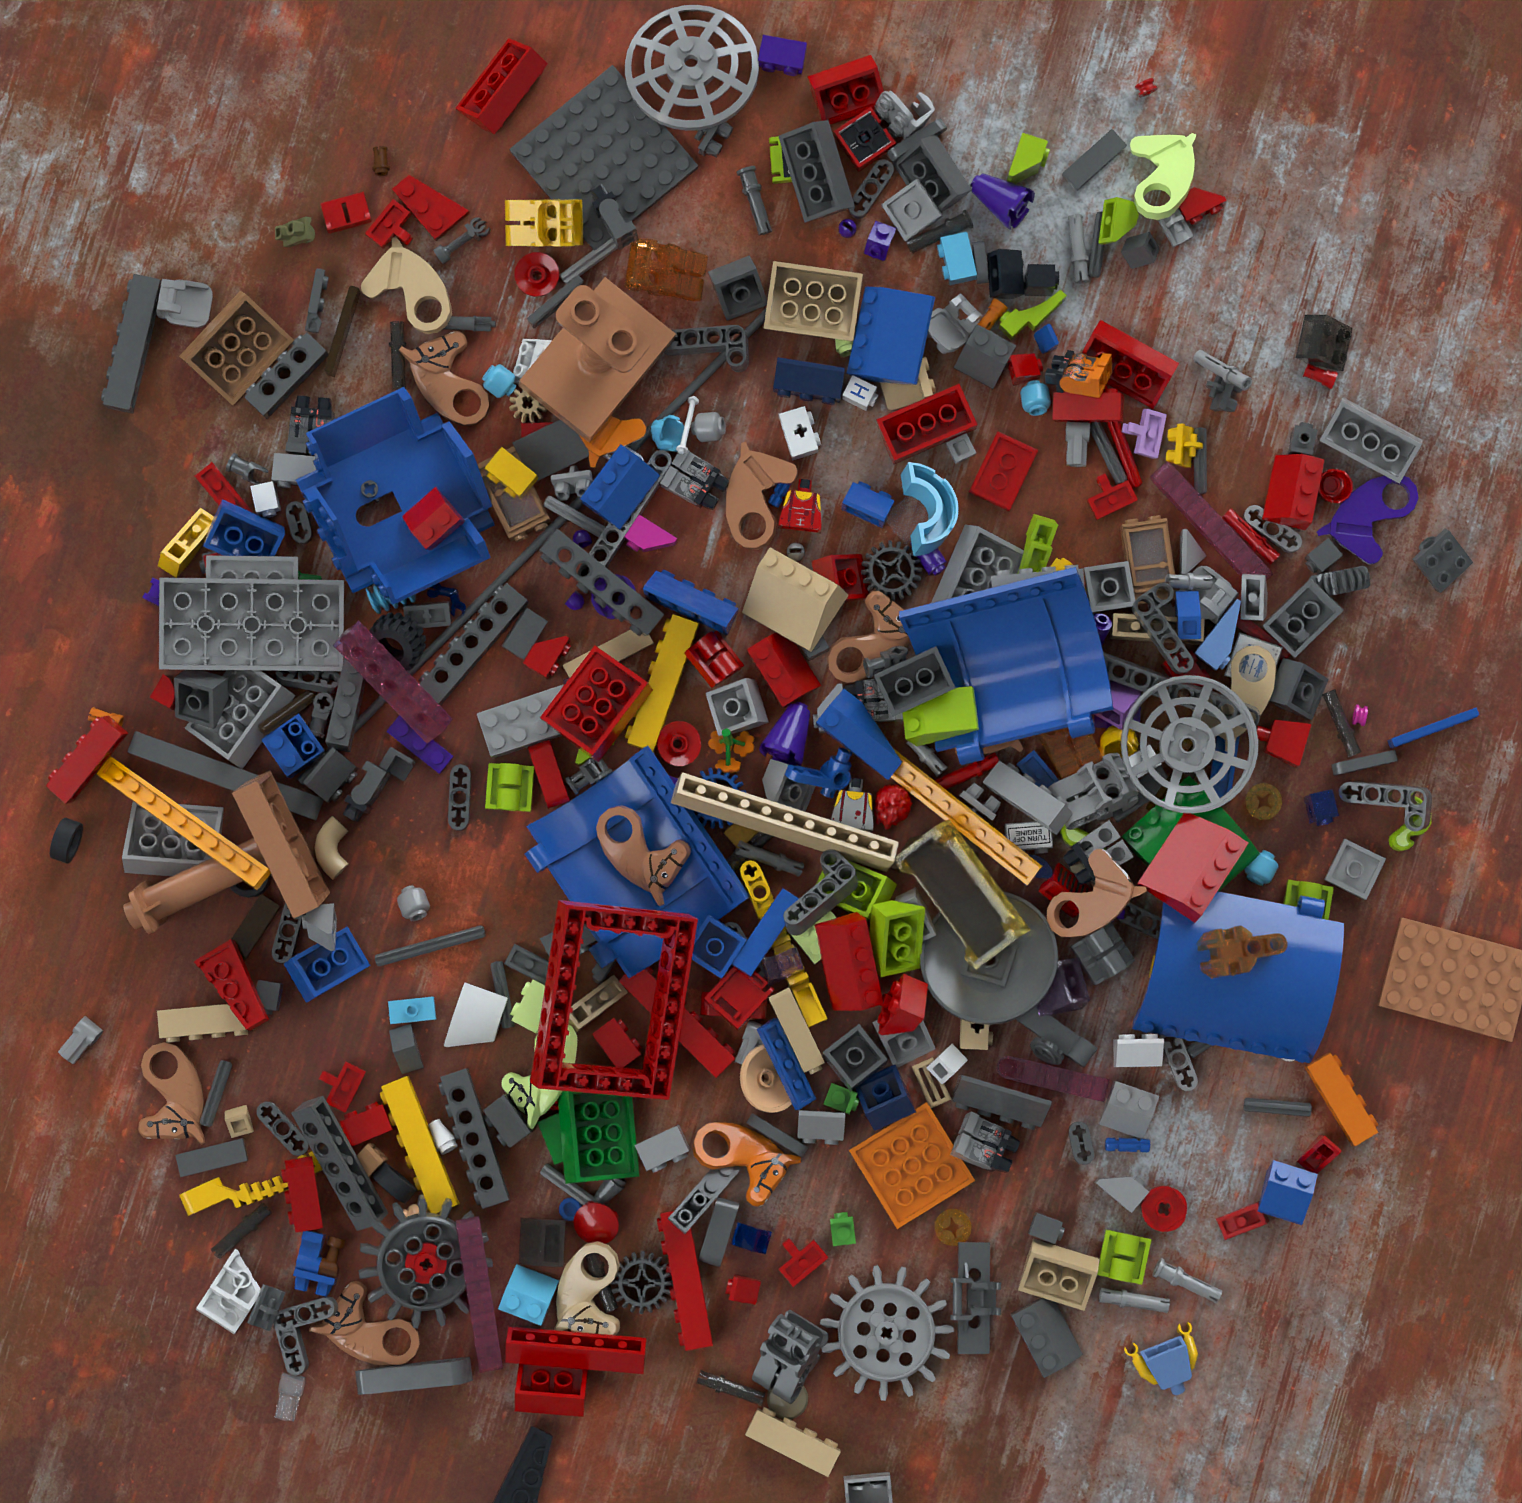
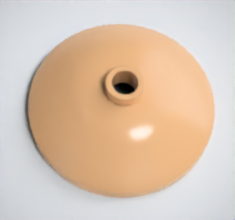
M764 1044L755 1047L746 1056L741 1067L740 1083L744 1096L753 1107L760 1111L772 1113L785 1110L792 1104Z

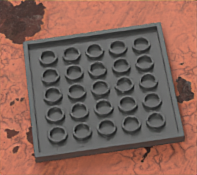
M613 65L509 149L550 199L582 200L583 239L594 251L607 242L611 236L605 228L602 218H598L592 203L594 202L591 194L592 189L602 184L607 193L612 191L616 197L620 214L625 223L635 221L699 168L664 125L649 118L640 110L628 90L626 80Z

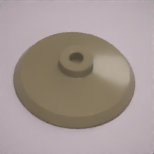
M803 1385L797 1399L792 1404H789L773 1394L772 1389L768 1391L767 1404L769 1409L776 1412L775 1416L778 1418L794 1419L805 1411L808 1404V1393Z

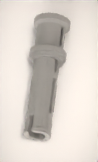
M1163 1258L1159 1259L1154 1268L1153 1277L1165 1279L1172 1286L1179 1285L1216 1304L1222 1295L1221 1289L1188 1275L1181 1267L1178 1266L1176 1268L1166 1263Z

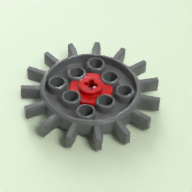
M419 1195L417 1202L418 1214L406 1217L402 1207L395 1202L392 1206L393 1212L399 1220L389 1229L375 1219L371 1222L374 1230L384 1237L379 1246L360 1243L359 1248L360 1252L377 1256V1266L358 1270L360 1279L379 1276L382 1285L368 1294V1300L372 1303L383 1295L388 1294L394 1300L387 1312L389 1320L392 1321L397 1316L400 1308L404 1306L413 1309L411 1317L413 1328L419 1327L421 1312L429 1310L436 1311L437 1321L441 1326L446 1325V1316L442 1307L454 1301L464 1313L467 1314L470 1311L467 1302L460 1296L467 1286L478 1292L485 1293L486 1285L479 1280L473 1279L472 1275L475 1267H493V1261L487 1257L475 1258L472 1248L489 1241L487 1233H481L475 1237L468 1238L464 1229L475 1218L471 1211L465 1214L458 1223H455L447 1218L452 1209L451 1199H445L439 1214L426 1213L427 1202L424 1195ZM435 1226L439 1229L438 1233L434 1236L426 1234L429 1227ZM412 1239L418 1240L419 1245L415 1249H410L407 1247L408 1241ZM443 1245H449L451 1251L448 1254H441L439 1248ZM392 1252L400 1255L399 1259L395 1262L387 1259L388 1255ZM425 1258H428L429 1262H426V1265H422ZM456 1263H461L464 1265V1268L461 1272L456 1273L451 1270L452 1266ZM403 1271L413 1273L412 1277L408 1280L401 1279L400 1274ZM436 1276L444 1278V1282L441 1285H434L432 1280ZM417 1289H422L425 1291V1294L421 1298L413 1297V1292Z

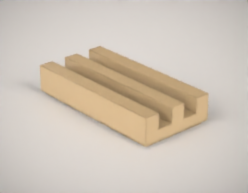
M933 1057L912 1066L930 1108L951 1100L945 1084L939 1082L945 1096L942 1099L940 1098L926 1065L934 1061ZM921 1067L937 1100L935 1102H932L918 1069Z

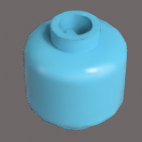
M501 364L491 365L482 377L484 388L497 398H501L505 394L510 396L516 388L514 384L515 375Z
M1033 380L1021 389L1020 396L1024 411L1033 416L1042 415L1047 412V409L1051 406V397L1046 384Z
M1263 850L1244 869L1247 874L1246 878L1260 886L1264 883H1270L1279 867L1278 863L1274 860L1275 856Z

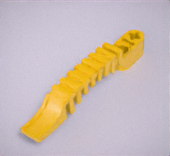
M746 861L741 866L740 877L750 895L756 915L761 921L774 902V899L758 863ZM747 868H750L751 870H756L754 872V877H751L750 875H745ZM756 888H763L766 891V895L759 899L754 896L753 891ZM784 927L771 949L774 950V956L779 961V967L783 970L785 980L788 981V987L792 990V995L801 1010L808 1028L822 1021H826L827 1017L812 983H809L807 972L804 973L803 964L799 963L800 958L798 954H795V947L793 944L791 945V938L789 934H786L787 929Z
M312 1151L309 1155L312 1156L316 1166L314 1167L316 1177L317 1173L323 1169ZM302 1154L298 1158H303L307 1156L306 1154ZM276 1176L272 1178L275 1184L274 1187L269 1179L262 1182L265 1190H262L259 1182L251 1184L253 1192H251L248 1183L239 1185L240 1190L236 1191L223 1186L218 1177L179 1196L188 1216L228 1198L233 1200L236 1208L243 1206V1202L250 1205L255 1202V1199L261 1201L266 1198V1195L272 1197L276 1195L277 1191L279 1193L287 1190L288 1183H283L281 1177Z

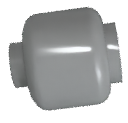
M717 412L697 414L695 421L691 423L692 434L696 435L700 442L720 440L726 432L724 417H720Z
M414 886L403 888L401 890L402 893L397 897V903L402 916L410 919V921L424 918L430 909L425 891Z

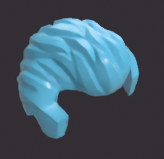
M668 415L663 419L653 421L650 432L658 449L678 452L676 447L681 443L684 424L678 421L680 420L679 417Z

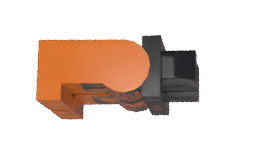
M1067 350L1065 356L1054 355L1051 363L1052 369L1047 368L1045 372V383L1056 385V392L1063 393L1065 391L1100 398L1105 384H1107L1112 374L1111 354L1102 353L1100 358L1089 357L1083 353L1074 354V351Z

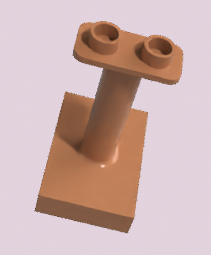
M604 277L594 291L586 285H580L571 292L556 311V321L563 328L519 380L520 388L589 443L670 346L676 336L672 330L606 277Z
M271 771L245 782L232 792V795L254 838L237 846L270 870L294 919L319 907L330 894V891ZM210 858L153 886L149 880L141 882L129 892L130 902L123 905L124 912L134 929L143 926L145 931L151 934L167 921L168 916L234 886L243 880L216 860Z

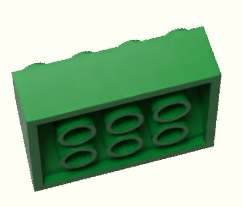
M562 1091L558 1098L565 1184L640 1177L638 1155L635 1147L636 1134L632 1097Z

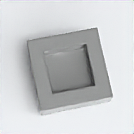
M967 433L946 443L955 464L976 455V451Z

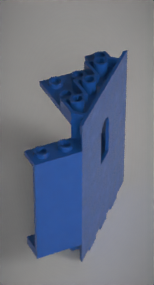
M404 387L306 433L309 441L306 443V446L311 456L315 455L316 459L313 460V464L316 470L295 481L305 498L303 504L307 512H312L319 526L317 532L321 540L327 542L334 556L331 559L337 570L341 569L352 593L375 584L379 588L384 599L388 597L392 605L491 558L486 543L479 533L495 525L488 512V508L492 507V503L474 454L450 421L444 424L438 413L420 420L413 399ZM368 480L374 481L378 486V492L372 498H367L361 493L362 484ZM368 484L364 485L366 488L365 494L371 493L373 495L375 493L374 484L370 486ZM437 487L465 522L430 551L425 549L413 535L402 516L433 488ZM393 492L402 512L369 527L362 526L357 522L356 512L361 506Z

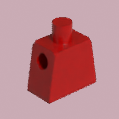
M1273 720L1270 729L1257 726L1258 740L1266 742L1263 750L1264 753L1292 767L1297 768L1300 766L1311 724Z

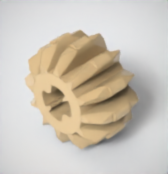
M516 389L514 393L517 398L510 397L509 399L510 402L514 403V405L509 407L510 411H516L513 415L514 418L517 419L522 416V423L527 421V417L531 423H535L534 416L542 419L543 417L539 411L546 412L547 409L524 390L520 393ZM532 400L533 407L529 409L527 406L525 409L524 402Z

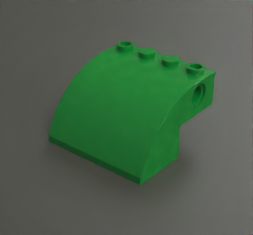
M1188 776L1179 785L1195 786L1199 784ZM1204 790L1195 793L1176 792L1173 805L1194 807L1211 802ZM1156 805L1123 834L1122 838L1129 849L1148 867L1183 813L1166 810ZM1222 807L1193 814L1229 829L1248 842V845L1218 892L1260 855L1250 839Z

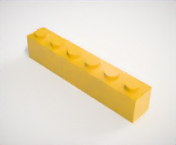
M674 614L671 619H666L663 631L666 632L664 640H659L655 651L659 653L656 662H651L648 674L651 675L648 683L653 691L633 716L636 717L634 725L628 726L625 738L628 739L627 743L640 749L649 746L654 753L659 733L664 726L687 661L684 652L692 646L699 623Z
M406 1076L381 1086L383 1090L380 1092L381 1099L384 1105H389L391 1111L388 1114L392 1126H397L400 1133L396 1135L401 1148L405 1147L408 1155L405 1156V1160L409 1169L413 1168L415 1171L414 1183L418 1191L422 1189L427 1202L426 1210L435 1214L440 1212L446 1198L451 1199L452 1207L458 1205L459 1201L440 1153L436 1150L431 1131L410 1077Z

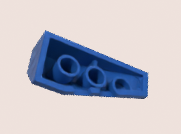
M843 689L816 721L818 727L885 779L889 780L901 765L902 761L863 703L847 690Z

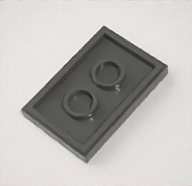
M561 420L513 442L521 462L537 474L539 478L537 481L589 456V450L584 445L580 436Z

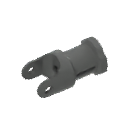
M236 453L231 455L225 470L243 476L244 480L255 485L262 483L253 478L254 469L265 473L269 472L266 468L253 461L248 462L239 458Z

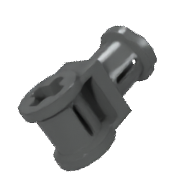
M896 646L887 651L880 652L881 657L870 660L864 658L863 666L867 678H872L874 674L906 660L908 649L903 646Z
M320 693L315 696L313 702L314 709L311 715L312 720L309 727L314 736L323 739L326 736L324 731L335 702V698L328 693ZM327 697V701L330 702V706H325V708L322 709L323 707L319 704L320 700H325V698Z
M590 758L584 765L579 767L581 769L570 778L567 776L565 780L577 795L580 789L589 783L591 786L611 774L613 770L607 767L602 758L599 762ZM596 763L599 765L602 772H600L599 769L596 767Z

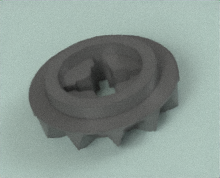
M1035 1037L1030 1043L1033 1053L1041 1061L1050 1065H1060L1064 1059L1063 1052L1051 1041H1047L1043 1037Z

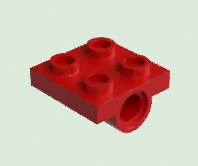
M713 631L709 632L684 652L711 688L731 677L745 666L718 631L714 633Z

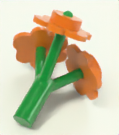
M728 728L722 730V736H718L717 731H713L711 739L708 741V746L711 749H715L717 754L726 752V759L718 760L715 769L720 768L723 773L730 772V774L739 771L741 762L731 758L732 745L735 744L733 748L734 753L740 754L741 757H746L747 753L754 751V736L750 735L748 731H742L740 736L733 739Z

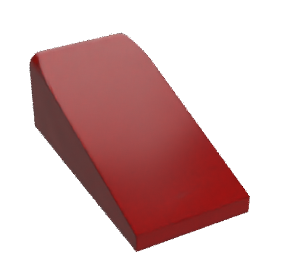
M1260 1201L1216 1218L1225 1240L1269 1223L1267 1214L1258 1212Z

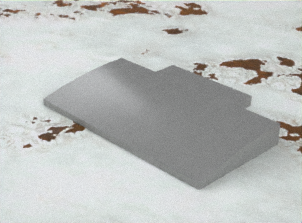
M206 556V578H159V669L342 671L344 580H298V557Z

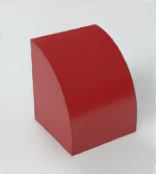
M163 674L150 698L171 710L175 708V686L173 680Z

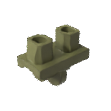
M305 216L283 224V226H276L275 239L283 241V247H292L313 241L315 230L310 225L311 217Z

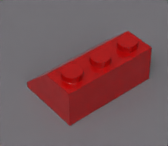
M871 55L807 76L821 121L829 120V124L859 115L869 107H872L874 110L876 101L881 93L884 92L878 67Z
M1305 454L1275 455L1262 520L1306 530L1313 520L1325 459Z
M777 632L747 649L748 655L782 709H785L789 704H793L821 686L796 644Z
M519 1364L514 1411L584 1417L588 1370Z

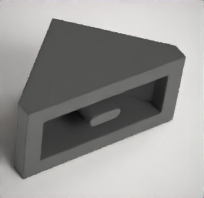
M408 1024L389 1030L393 1054L401 1073L405 1074L424 1068L412 1025Z

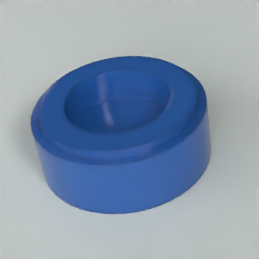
M573 1197L566 1198L560 1203L559 1213L565 1220L573 1221L577 1210L582 1204Z

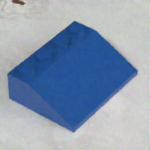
M865 286L846 374L868 382L917 385L935 297L884 287Z
M662 570V572L655 571L644 585L645 598L725 635H728L739 612V609L735 607V602L726 598L721 601L715 598V593L707 589H703V591L694 588V583L685 579L680 582L674 579V574L666 570Z

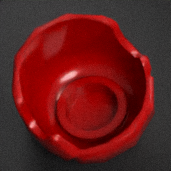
M1328 469L1322 473L1318 493L1323 500L1338 504L1350 497L1353 491V481L1345 471Z

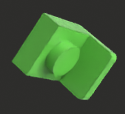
M831 1083L824 1105L850 1114L851 1110L856 1111L860 1099L856 1097L857 1092H850L849 1089Z
M848 1212L834 1213V1218H830L833 1246L856 1244L853 1216H848Z

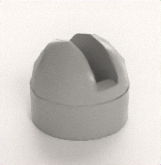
M799 543L790 544L787 548V556L796 562L803 559L805 555L804 547ZM801 549V553H790V550Z

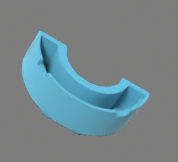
M908 462L901 473L903 493L906 496H912L919 500L926 507L928 513V521L918 523L910 535L913 556H920L936 550L945 541L958 518V501L952 486L946 479L943 480L935 474L934 469L922 464Z

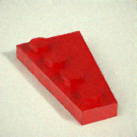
M230 939L193 961L203 971L207 980L214 985L218 991L217 993L227 1002L231 1011L246 1030L251 1031L269 1020L235 940Z

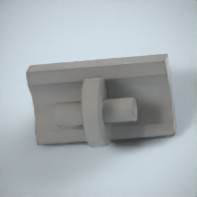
M1179 209L1170 217L1158 220L1173 248L1193 238V234Z
M576 465L570 466V473L551 475V482L559 501L567 500L569 494L577 493V496L582 497L594 481L590 470L579 471Z
M973 783L966 791L963 790L960 797L974 806L971 809L976 813L979 810L991 820L995 818V813L1001 803L991 795L984 805L980 803L977 798L984 789L976 783Z

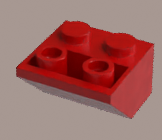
M903 974L898 981L893 982L890 991L882 995L883 1003L880 1005L881 1013L877 1020L879 1024L878 1034L889 1035L912 1032L918 1027L925 1016L927 983Z

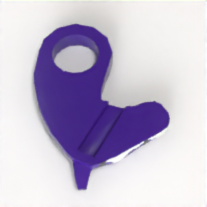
M1386 476L1371 479L1354 490L1350 497L1342 502L1331 522L1320 528L1317 534L1318 536L1330 534L1340 546L1369 565L1375 564L1382 557L1383 551L1373 538L1372 522L1400 519L1408 515L1415 509L1418 501L1417 487L1406 476L1402 478L1400 484ZM1398 484L1405 488L1408 494V501L1404 508L1394 510L1385 505L1382 500V492L1385 486Z

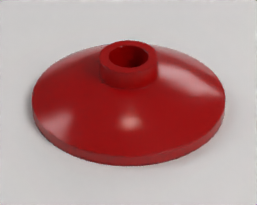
M532 252L523 256L518 261L514 277L517 286L522 292L529 296L541 297L549 294L556 287L559 281V268L551 256L542 252ZM540 273L542 277L539 280H535L533 275Z
M674 721L661 729L657 739V749L661 758L668 764L685 766L692 763L699 755L701 738L698 731L691 724L684 721ZM675 740L680 742L679 748L674 747L673 743Z

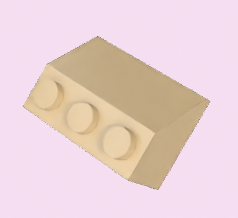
M1033 1239L1018 1291L1085 1311L1098 1274L1099 1259Z

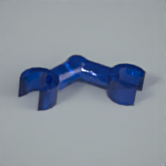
M437 583L430 587L436 590L428 589L427 595L431 598L438 597L439 595L450 597L452 603L451 615L453 617L455 616V609H460L463 616L465 615L466 605L460 601L459 592L456 588L443 587L440 583Z

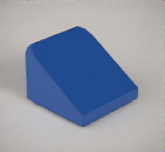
M1050 323L1034 334L1042 354L1058 347L1059 341Z

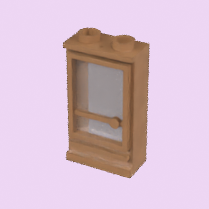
M514 446L506 450L521 462ZM493 457L477 464L491 503L510 541H522L528 537L527 533L534 530L540 532L548 527V523L551 520L534 486L530 488L522 500L518 496L512 498L504 491L506 487L498 482L496 485L486 477L488 473L485 467Z
M1160 515L1148 517V521L1139 522L1138 519L1125 520V524H1122L1120 527L1125 561H1129L1135 600L1159 583L1169 584V582H1165L1167 574L1175 575L1167 518L1161 519ZM1173 588L1172 602H1175V591H1178L1177 588ZM1157 590L1156 594L1159 599L1165 600L1168 598L1166 590ZM1144 601L1138 602V605H1139V604H1146V602H1144Z

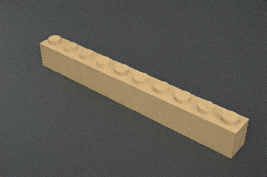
M683 772L675 784L671 799L672 804L822 852L830 849L835 850L847 860L885 872L894 863L899 843Z

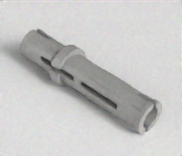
M1075 214L1076 224L1074 215L1068 216L1073 255L1071 264L1074 265V282L1081 284V274L1083 283L1089 282L1087 270L1089 259L1085 252L1083 216Z
M1198 350L1193 357L1194 363L1222 377L1224 382L1232 383L1244 391L1251 386L1252 378L1239 372L1237 367L1229 366L1203 350Z
M1101 1288L1099 1293L1100 1303L1119 1305L1120 1308L1127 1306L1164 1313L1169 1311L1170 1299L1129 1293L1124 1289L1117 1291Z

